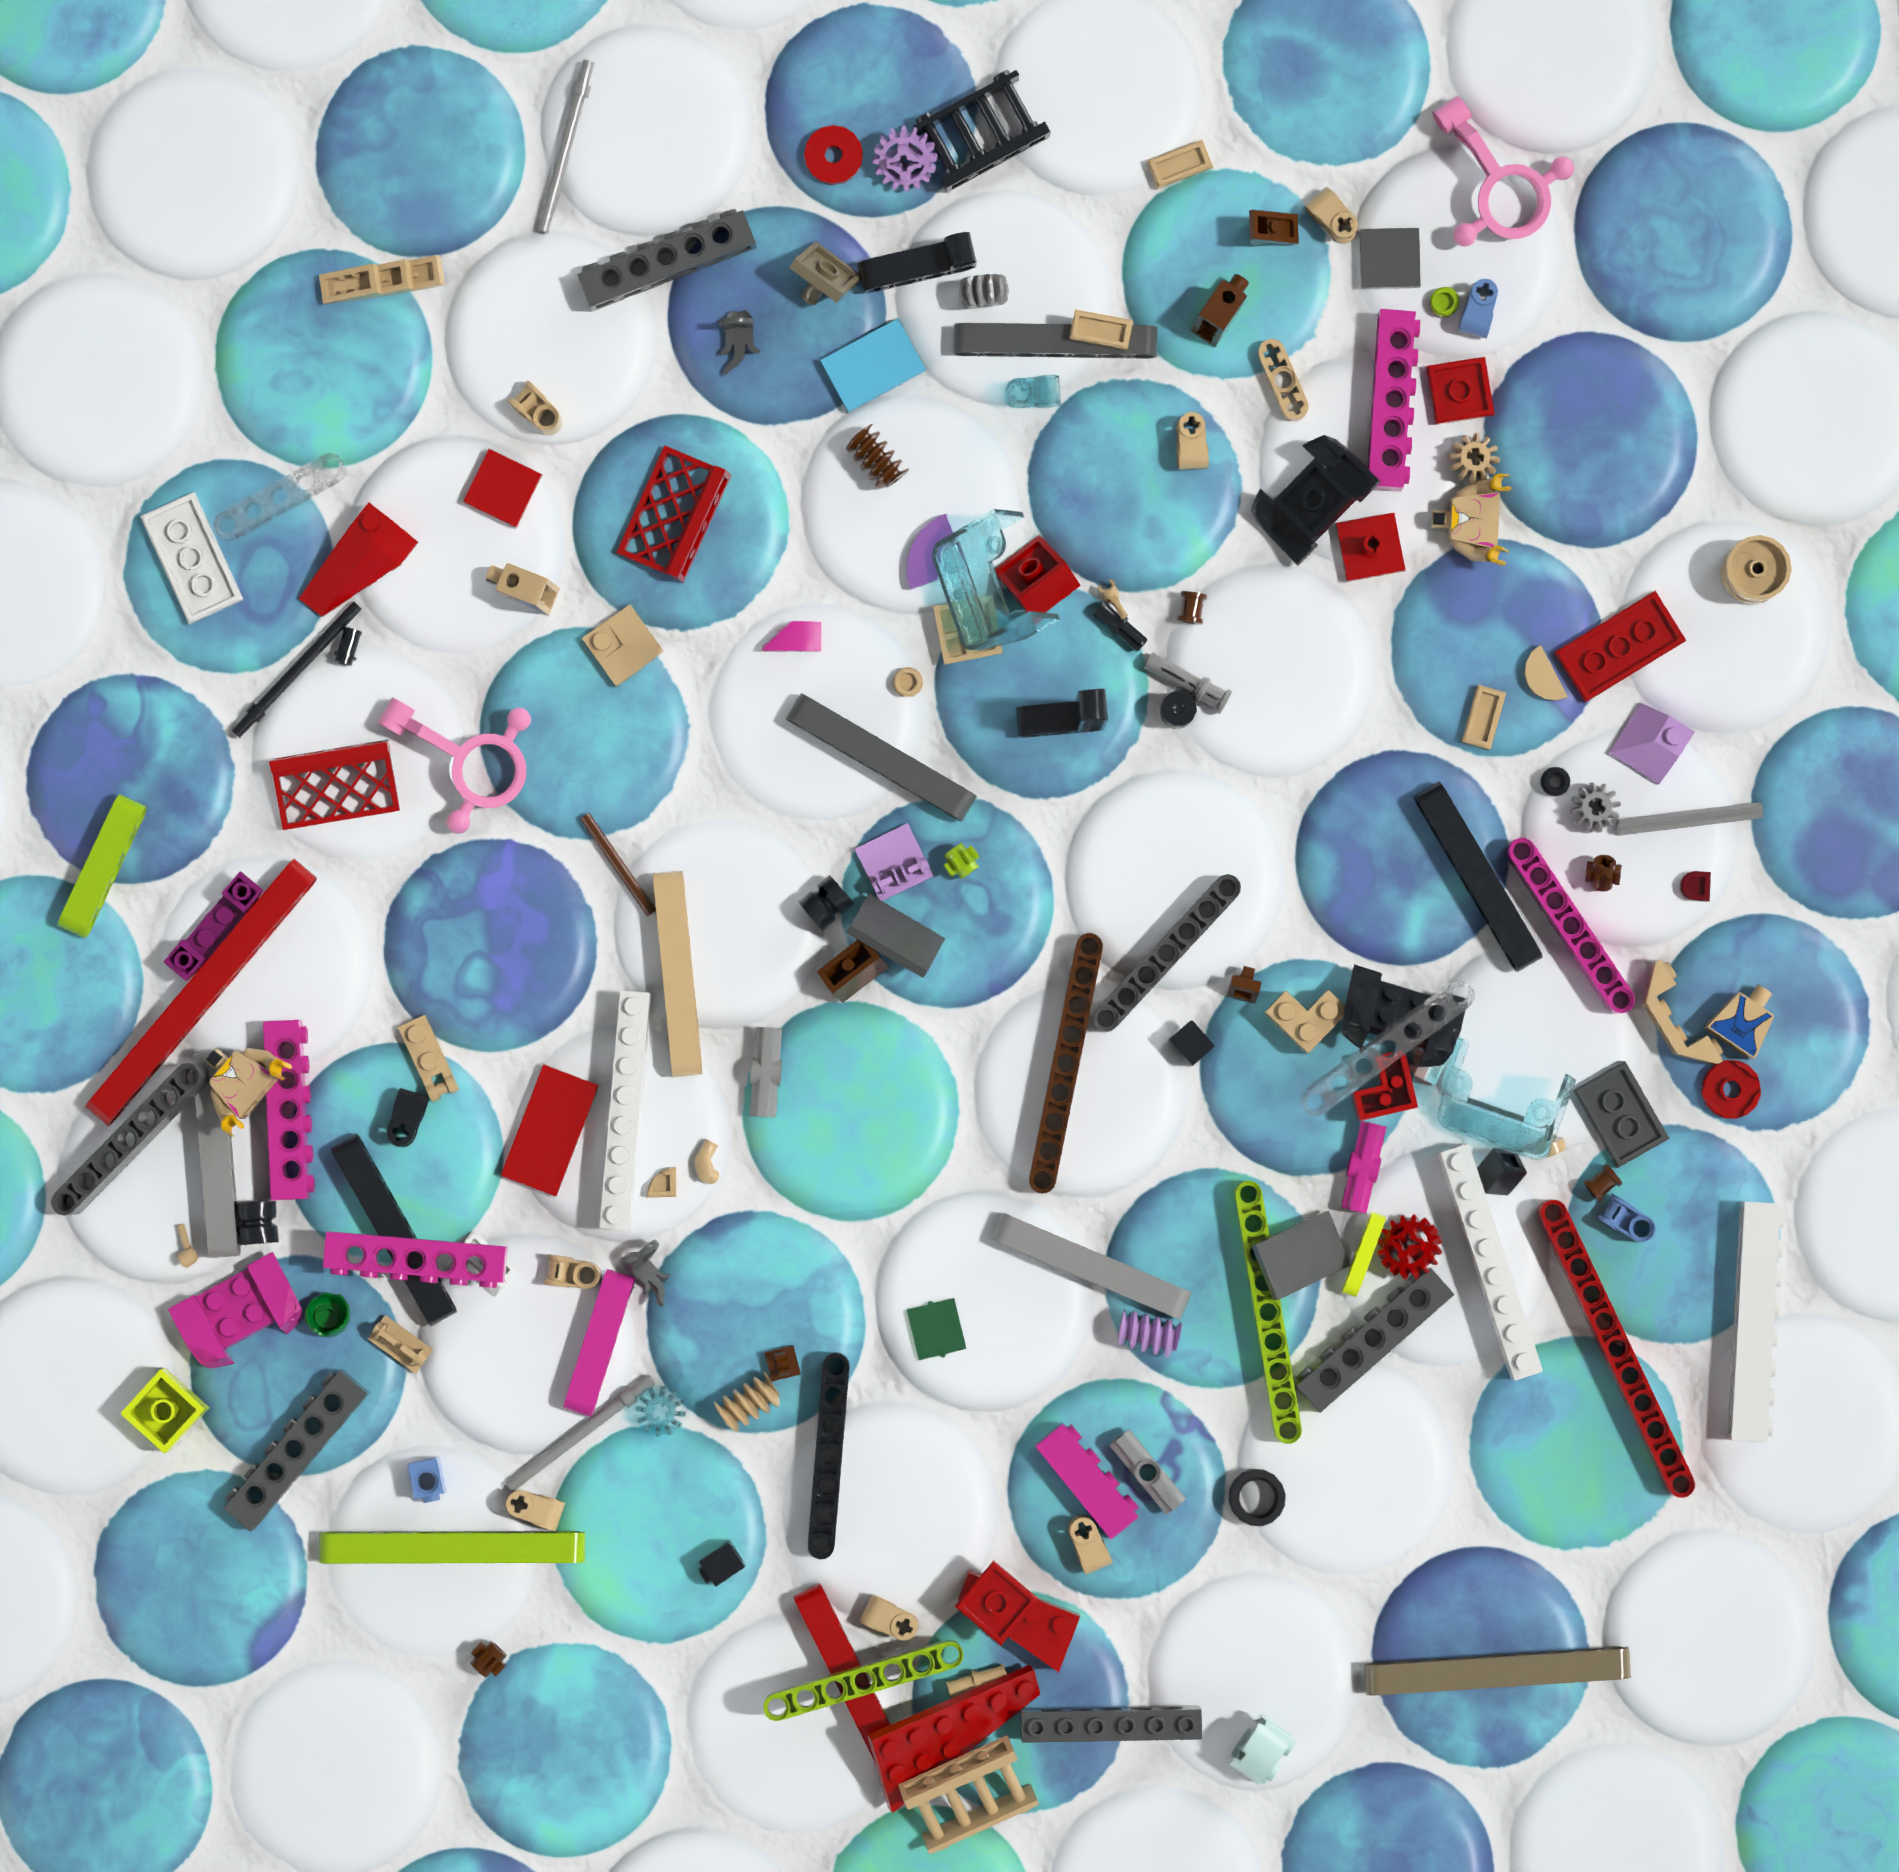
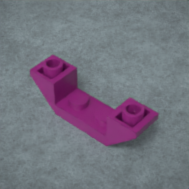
M239 871L221 893L223 897L186 940L182 939L163 963L185 981L189 980L255 904L263 889L242 871Z

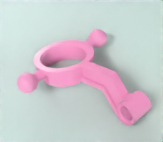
M1455 96L1433 111V118L1445 134L1452 131L1455 137L1471 151L1487 176L1478 193L1480 218L1471 224H1459L1453 232L1455 242L1463 247L1470 246L1475 242L1477 233L1486 227L1496 235L1508 239L1524 238L1539 230L1545 223L1551 208V194L1548 185L1557 179L1566 180L1570 178L1574 172L1573 162L1567 157H1558L1551 163L1550 170L1543 175H1540L1536 170L1520 164L1500 167L1478 131L1467 122L1472 116L1468 107L1459 96ZM1509 175H1517L1526 179L1533 186L1537 197L1536 210L1532 218L1526 224L1517 228H1507L1500 225L1492 217L1488 205L1492 187L1501 178Z
M393 697L391 698L378 720V724L399 736L406 729L454 757L452 779L457 791L465 800L459 810L451 812L447 817V827L451 832L461 834L468 830L470 826L469 815L475 805L483 808L500 807L512 801L519 794L526 779V763L522 752L513 741L518 732L527 729L531 723V716L524 708H514L509 712L507 716L509 726L503 736L490 733L480 734L470 738L460 747L412 719L411 717L415 710ZM484 744H494L503 748L510 755L514 765V776L509 787L501 794L492 797H483L473 793L467 787L462 774L466 756L474 748Z

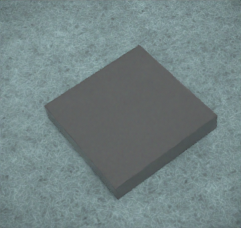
M1419 228L1360 229L1361 289L1421 287Z

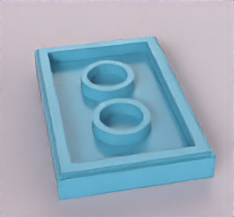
M898 318L820 360L848 413L926 372L925 366Z

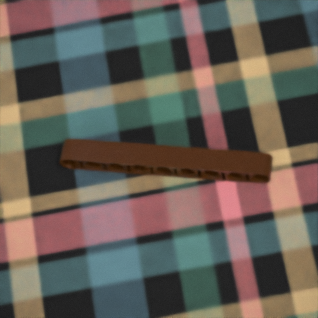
M1093 933L1083 934L1075 945L1029 1175L1030 1187L1037 1193L1050 1192L1057 1180L1103 950L1101 939ZM1093 939L1097 943L1095 954L1086 955L1082 952L1081 943L1083 940ZM1087 968L1092 974L1091 981L1087 984L1078 983L1075 979L1077 969ZM1081 997L1085 1001L1086 1008L1082 1013H1074L1070 1010L1069 1002L1072 998ZM1075 1026L1079 1029L1080 1037L1077 1042L1070 1043L1064 1039L1063 1031L1066 1027ZM1062 1055H1069L1074 1060V1067L1069 1072H1063L1058 1068L1057 1061ZM1057 1084L1065 1085L1068 1089V1097L1064 1101H1057L1052 1097L1051 1090ZM1051 1113L1059 1114L1062 1118V1126L1058 1130H1050L1046 1126V1118ZM1046 1142L1053 1143L1057 1149L1056 1156L1050 1160H1046L1040 1155V1147ZM1041 1171L1048 1173L1051 1178L1050 1185L1045 1189L1037 1188L1034 1184L1035 1175Z

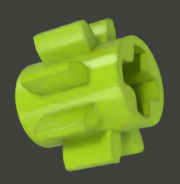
M960 843L944 855L948 862L943 866L951 877L957 874L962 880L979 867L975 860L980 856L972 845L966 849L963 843Z

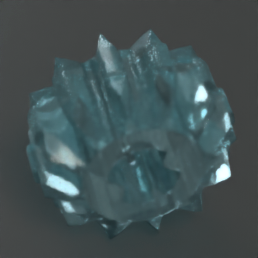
M661 1386L660 1396H657L655 1389L651 1387L649 1388L651 1400L645 1395L639 1397L647 1405L646 1407H635V1411L645 1412V1416L639 1417L637 1422L643 1423L648 1420L649 1424L644 1429L646 1433L652 1429L653 1425L656 1426V1437L661 1436L663 1426L666 1433L671 1435L673 1430L669 1424L670 1422L678 1428L682 1426V1423L675 1416L684 1417L686 1416V1411L676 1410V1407L683 1405L685 1401L684 1399H679L675 1403L672 1401L677 1395L676 1390H673L666 1397V1386ZM657 1403H662V1407L664 1405L668 1407L669 1411L665 1413V1419H660V1415L657 1418L654 1416L653 1411L657 1409Z

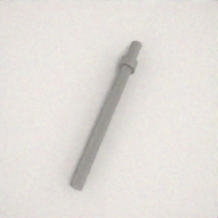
M583 60L578 81H574L571 93L574 96L537 228L538 231L543 233H549L584 100L589 97L591 90L589 82L595 63L589 60Z
M648 1374L631 1388L626 1387L618 1393L619 1397L513 1476L506 1482V1485L512 1492L624 1407L627 1406L629 1408L635 1404L640 1395L656 1384Z

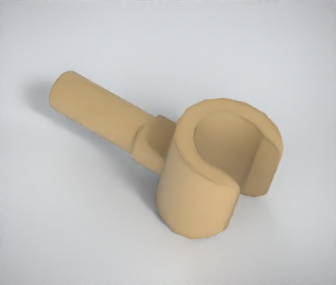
M1109 579L1111 588L1108 590H1102L1101 586L1098 585L1103 601L1111 603L1122 619L1126 618L1128 614L1120 603L1119 591L1114 581Z
M180 1224L177 1228L185 1250L177 1254V1257L181 1264L188 1268L197 1262L198 1254L189 1242L185 1225Z

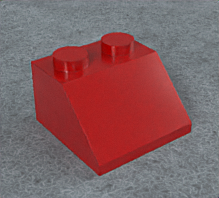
M1040 535L993 570L1015 601L1033 621L1047 613L1048 610L1081 586L1067 563Z

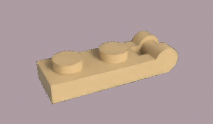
M426 1015L399 1026L398 1029L432 1103L440 1100L441 1095L448 1092L453 1094L459 1091L456 1079ZM442 1073L445 1081L435 1085L432 1077Z

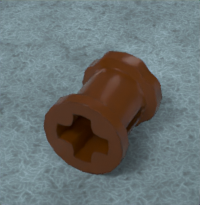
M1181 591L1180 596L1183 597L1181 615L1178 616L1177 621L1202 625L1203 602L1207 600V595Z
M1604 1164L1602 1166L1603 1170L1592 1179L1583 1181L1586 1189L1599 1203L1603 1200L1602 1196L1615 1186L1620 1187L1623 1184L1608 1164Z

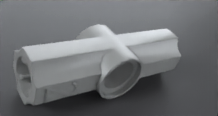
M756 1028L755 1055L752 1058L750 1084H752L750 1116L776 1117L777 1090L780 1087L782 1060H780L782 1028Z
M1130 1429L1122 1433L1109 1445L1166 1515L1186 1499ZM1144 1464H1152L1156 1468L1155 1476L1150 1480H1144L1139 1475V1470Z

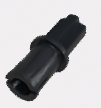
M1106 601L1094 612L1093 616L1112 631V636L1117 635L1134 651L1138 652L1146 644L1147 638L1128 622L1129 618L1122 619L1118 612L1109 606Z

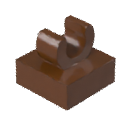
M1243 966L1240 976L1233 975L1226 996L1255 1003L1262 983L1253 980L1255 968Z
M794 1345L765 1352L772 1382L801 1375Z

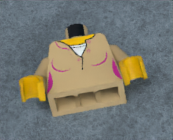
M1499 473L1493 478L1475 481L1457 491L1455 497L1449 502V511H1432L1431 528L1448 529V542L1452 543L1454 549L1470 561L1493 562L1499 566L1506 565V562L1503 560H1498L1501 552L1509 553V551L1498 546L1500 493L1496 491L1509 492L1512 489L1510 486L1502 487L1501 485L1502 479L1510 477L1509 474Z
M218 1048L214 1049L205 1062L217 1071L210 1079L209 1084L212 1086L210 1095L215 1111L221 1120L222 1130L233 1137L232 1128L235 1125L243 1129L244 1124L236 1117L246 1119L279 1079L285 1080L281 1075V1071L284 1067L291 1069V1064L280 1060L267 1050L247 1048L243 1052L236 1050L228 1058Z

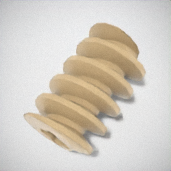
M765 1371L763 1372L764 1382L757 1377L753 1378L754 1388H751L746 1383L743 1384L744 1394L739 1393L736 1389L733 1390V1401L723 1396V1407L714 1402L726 1425L735 1432L739 1431L738 1421L742 1422L745 1426L750 1424L749 1414L756 1420L759 1419V1408L765 1413H769V1402L776 1407L780 1406V1395Z

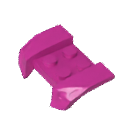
M273 1252L247 1265V1269L200 1295H193L168 1309L189 1350L201 1365L210 1369L235 1364L226 1350L229 1347L275 1322L281 1330L288 1334L303 1318L301 1306Z

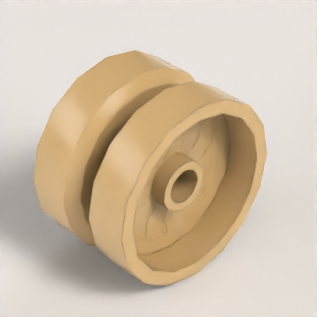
M1757 535L1745 538L1728 551L1723 558L1720 573L1722 584L1729 595L1739 602L1753 605L1764 603L1782 592L1789 582L1792 566L1790 556L1782 544L1774 538ZM1757 565L1761 571L1756 574L1753 572L1752 567Z

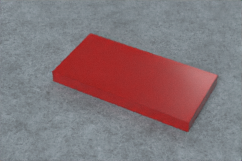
M1655 590L1560 648L1554 654L1584 703L1687 640Z
M543 1064L501 1176L557 1197L600 1085Z

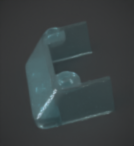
M994 508L938 541L933 548L932 559L962 645L968 650L979 651L1024 640L1060 620L1059 615L1053 613L1027 612L1025 610H1015L1010 613L992 562L1001 557L1006 548V540L1002 530L1024 518L1023 512Z
M1458 1037L1442 1081L1437 1112L1439 1124L1446 1130L1532 1160L1545 1159L1551 1153L1576 1080L1571 1075L1565 1074L1556 1101L1554 1102L1546 1098L1535 1099L1529 1104L1525 1117L1469 1098L1473 1081L1471 1076L1462 1070L1461 1067L1470 1043Z

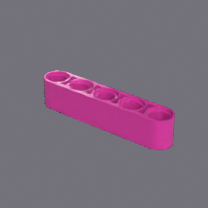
M606 1269L563 1409L592 1417L633 1289L634 1277Z

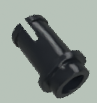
M344 627L338 651L334 652L333 655L336 656L335 662L352 666L353 661L356 662L357 660L354 656L362 632Z

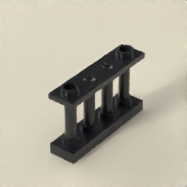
M1005 70L993 78V83L934 115L928 112L915 120L917 124L913 125V128H917V135L925 132L929 141L935 144L934 150L945 168V176L941 177V184L946 193L1050 138L1051 131L1046 122L1044 121L1039 125L1037 121L1033 122L1013 86L1014 83L1019 81L1017 70L1011 73L1009 70ZM1003 90L1023 126L1022 134L1013 139L1011 135L1007 136L987 99ZM977 104L997 140V147L989 152L980 148L961 113ZM949 118L953 121L971 154V161L963 166L955 163L935 127Z

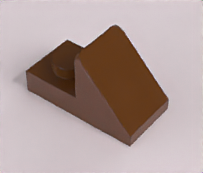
M1249 210L1250 241L1252 246L1267 243L1281 245L1299 244L1298 214Z

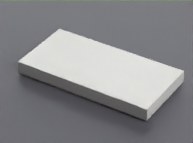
M195 492L140 516L190 625L244 601Z

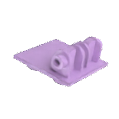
M908 823L855 848L877 897L881 901L933 877L928 862Z

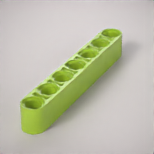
M944 1640L769 1694L765 1698L763 1710L766 1717L770 1720L781 1721L947 1671L961 1664L964 1657L963 1649L954 1640ZM947 1646H953L958 1650V1658L953 1662H946L941 1657L942 1650ZM918 1655H925L930 1660L929 1667L924 1671H918L912 1665L913 1659ZM892 1663L897 1664L901 1669L900 1676L893 1680L886 1678L883 1673L884 1668ZM866 1672L871 1675V1685L867 1688L858 1687L855 1683L857 1674ZM831 1681L840 1682L843 1686L842 1694L838 1697L828 1695L826 1692L828 1683ZM802 1690H809L814 1694L815 1699L808 1706L801 1705L797 1700L798 1693ZM776 1698L784 1701L786 1706L784 1712L777 1715L770 1712L768 1708L769 1702Z

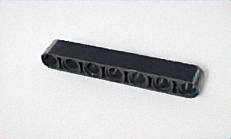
M1438 781L1414 795L1415 803L1514 970L1518 973L1543 958L1534 938L1441 782Z
M356 1133L331 1147L333 1156L378 1236L417 1239L359 1135ZM386 1249L387 1252L389 1253L391 1259L393 1260V1254H392V1252H391L390 1250ZM413 1251L409 1254V1266L414 1269L421 1267L423 1257L419 1252ZM408 1275V1280H404L431 1327L457 1313V1309L439 1277L437 1283L419 1282L420 1276Z
M840 1352L829 1354L824 1359L822 1367L808 1534V1551L814 1558L820 1560L830 1557L834 1551L850 1371V1363L847 1356ZM835 1357L841 1358L845 1363L844 1371L840 1374L831 1373L828 1369L830 1359ZM835 1387L841 1390L842 1400L839 1403L831 1404L826 1400L825 1393L829 1388ZM828 1417L836 1418L840 1423V1429L834 1434H829L823 1429V1421ZM826 1447H831L836 1450L838 1457L833 1463H825L820 1457L821 1451ZM823 1477H829L834 1481L835 1489L830 1493H822L818 1488V1481ZM821 1507L830 1509L833 1516L828 1523H820L815 1517L817 1509ZM818 1537H824L829 1541L830 1548L825 1553H819L814 1550L813 1541Z

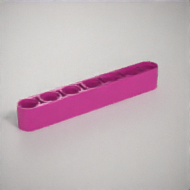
M1518 838L1512 841L1506 849L1508 861L1606 1008L1614 1014L1630 1011L1635 1004V996L1534 843L1527 838ZM1516 844H1523L1527 847L1528 856L1525 860L1515 857L1513 849ZM1534 868L1540 869L1545 875L1544 882L1541 885L1534 884L1530 879V873ZM1550 893H1555L1560 897L1561 905L1558 909H1551L1547 905L1546 899ZM1566 918H1572L1577 922L1578 928L1574 934H1568L1564 931L1563 922ZM1583 943H1589L1594 948V954L1590 959H1585L1580 954V946ZM1600 967H1604L1610 972V980L1607 984L1600 983L1596 978V972ZM1616 992L1623 993L1627 998V1004L1622 1009L1617 1008L1613 1004V996Z

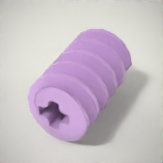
M1124 1309L1117 1336L1118 1346H1122L1126 1339H1128L1130 1349H1134L1137 1343L1140 1342L1142 1352H1145L1149 1345H1152L1154 1355H1157L1160 1349L1164 1348L1165 1357L1168 1358L1172 1351L1177 1349L1182 1323L1179 1322L1176 1328L1173 1329L1172 1320H1167L1162 1327L1160 1317H1155L1150 1324L1148 1314H1144L1140 1321H1138L1136 1311H1132L1130 1316L1126 1318V1311Z

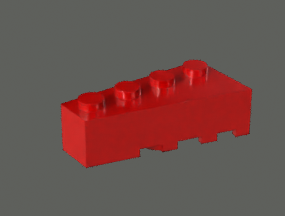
M968 1570L958 1596V1601L979 1578L980 1574ZM1039 1598L1040 1600L1008 1637L1059 1673L1081 1616L1077 1612Z

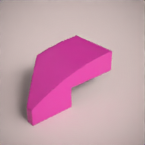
M789 622L787 625L782 626L768 643L762 646V652H821V622Z

